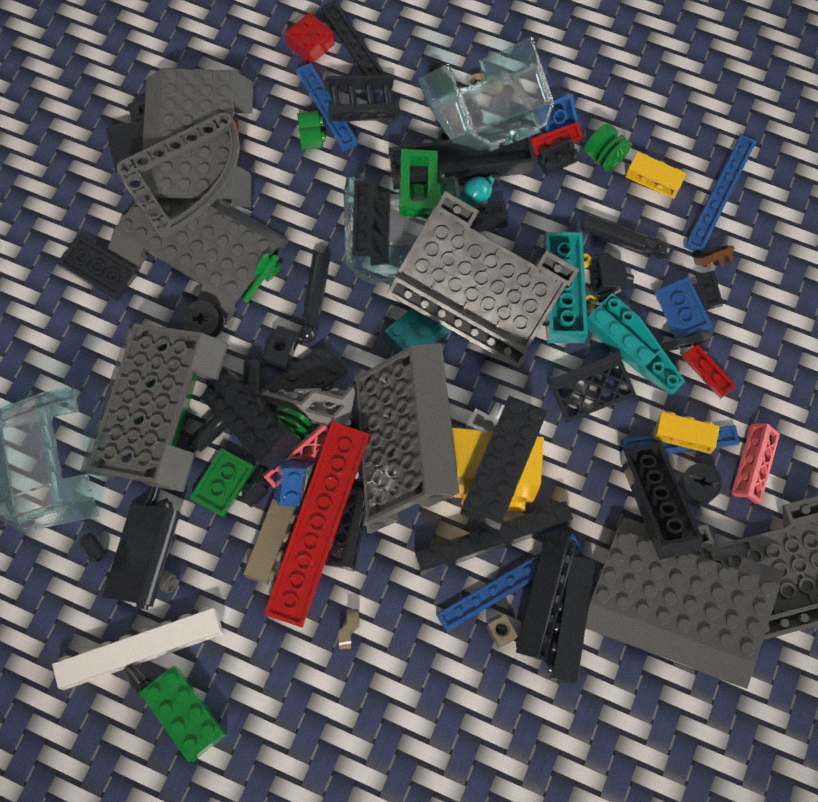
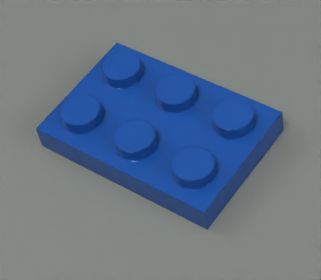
M689 277L654 291L674 338L692 336L712 327L710 319Z

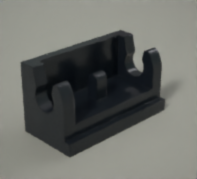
M571 138L539 153L537 163L546 176L577 162L578 151L577 149L573 150Z
M504 200L472 206L479 210L471 224V228L477 232L508 226V212Z

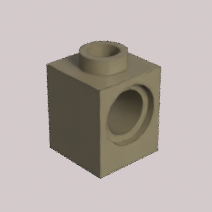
M498 614L489 619L490 623L487 624L486 628L498 649L517 639L518 636L506 615L501 617ZM503 625L506 628V634L499 635L495 627Z

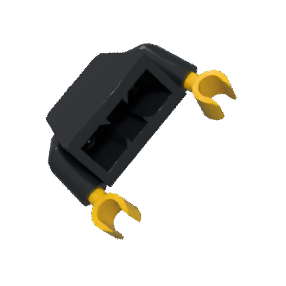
M609 253L592 255V257L584 254V260H586L584 261V268L590 265L593 294L597 295L596 297L592 295L586 296V301L591 300L593 302L587 304L586 308H593L596 302L602 303L612 293L615 296L620 295L622 290L634 282V275L626 272L625 263L617 260Z

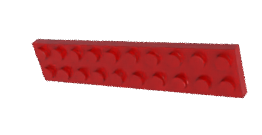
M334 421L331 422L266 606L265 615L303 628L371 434Z

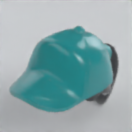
M492 174L486 178L474 177L464 184L457 198L470 206L481 205L492 196L494 186L499 187L501 185L500 178L497 174Z

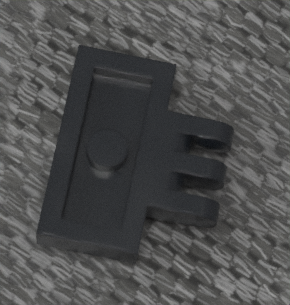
M714 270L697 274V283L693 284L701 303H703L705 311L722 307L723 301Z

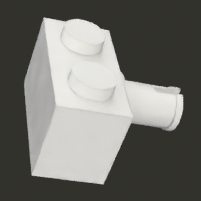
M496 402L489 415L475 408L466 424V429L493 432L504 405L502 404L500 407V403Z

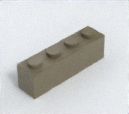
M272 499L244 571L246 578L269 585L270 581H274L277 574L275 567L277 562H281L284 550L282 549L284 544L289 542L291 537L290 528L292 524H296L298 518L295 506H279L276 500Z

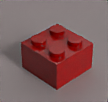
M310 12L285 32L287 46L308 64L314 63L335 45L333 31Z

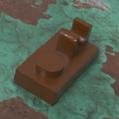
M724 245L694 257L695 265L709 267L716 261L718 266H725L723 262L724 257L727 263L734 261L732 253H734L735 248L732 245Z

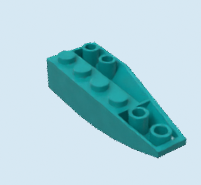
M613 293L587 317L588 330L614 353L620 352L625 363L667 393L673 395L685 382L642 319Z

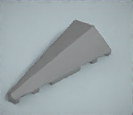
M353 387L342 391L338 388H332V391H322L321 388L295 389L293 392L279 390L278 393H270L268 390H265L261 395L265 401L292 409L321 424L324 423L330 427L332 421L344 425L350 419L355 390Z

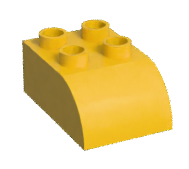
M452 428L459 494L452 497L462 498V505L493 432ZM537 437L508 512L525 511V505H532L541 485L544 437Z

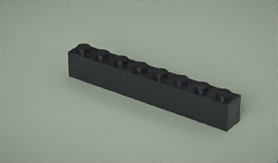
M563 501L502 523L500 530L487 527L415 552V560L422 576L568 526L573 521V517L567 502Z

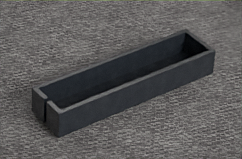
M530 131L388 148L393 190L399 189L401 149L438 151V184L469 181L474 177L486 178L492 174L503 177L533 173L536 163ZM410 166V185L428 184V167Z

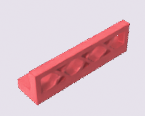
M324 423L321 424L294 447L284 460L316 461L320 456L329 429ZM278 467L275 471L268 469L263 474V477L274 488L277 473L272 477L270 476L277 472Z
M768 423L751 424L731 493L735 497H747L755 504H761L780 436V433ZM755 486L757 490L756 496L754 495Z

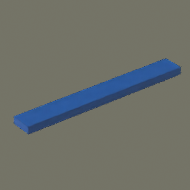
M740 134L684 248L701 255L757 142L756 140Z
M574 534L569 535L568 537L577 542L573 556L582 553L584 550ZM542 552L438 612L436 616L446 633L531 583L536 576L537 562Z

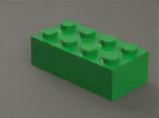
M175 665L139 692L188 762H194L227 735L182 671Z

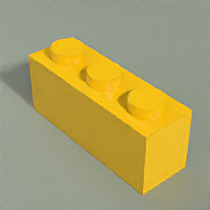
M637 152L628 169L626 178L674 199L687 173L678 168L671 167L663 161L653 159L647 154Z
M666 411L661 412L657 419L653 439L711 454L716 448L720 426H716L709 421L700 422L696 421L693 417H681L673 412Z

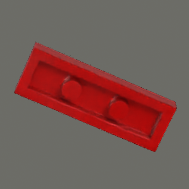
M578 122L532 138L535 157L539 156L541 151L570 138L573 143L583 140L584 137Z
M698 344L682 356L684 361L720 399L737 386Z

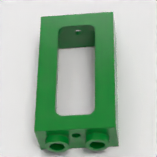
M401 149L399 216L428 219L437 204L438 151ZM410 166L428 167V200L425 202L411 201L409 198Z

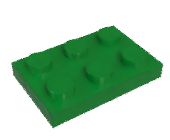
M221 448L189 498L225 518L255 470V467Z

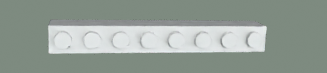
M205 607L200 609L199 613L195 615L185 614L180 616L179 620L172 623L171 621H165L160 623L157 628L151 629L149 627L142 629L137 635H124L117 642H104L97 649L91 650V648L81 650L77 656L71 657L69 655L59 658V662L52 664L58 689L67 690L121 671L130 664L135 666L215 638L224 633L217 611L214 608Z

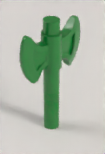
M266 253L259 260L255 269V274L258 276L242 297V300L246 303L250 301L264 279L268 282L280 271L283 264L281 262L276 263L279 257L275 254L269 258V254Z

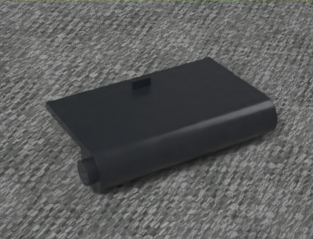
M144 119L106 128L116 174H118L117 165L120 161L142 151ZM142 159L138 160V164H142Z
M130 505L102 598L136 603V608L148 610L149 607L154 606L180 511L162 506Z

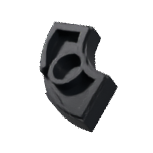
M701 332L688 337L675 338L660 344L664 351H673L708 342L711 340L709 333Z

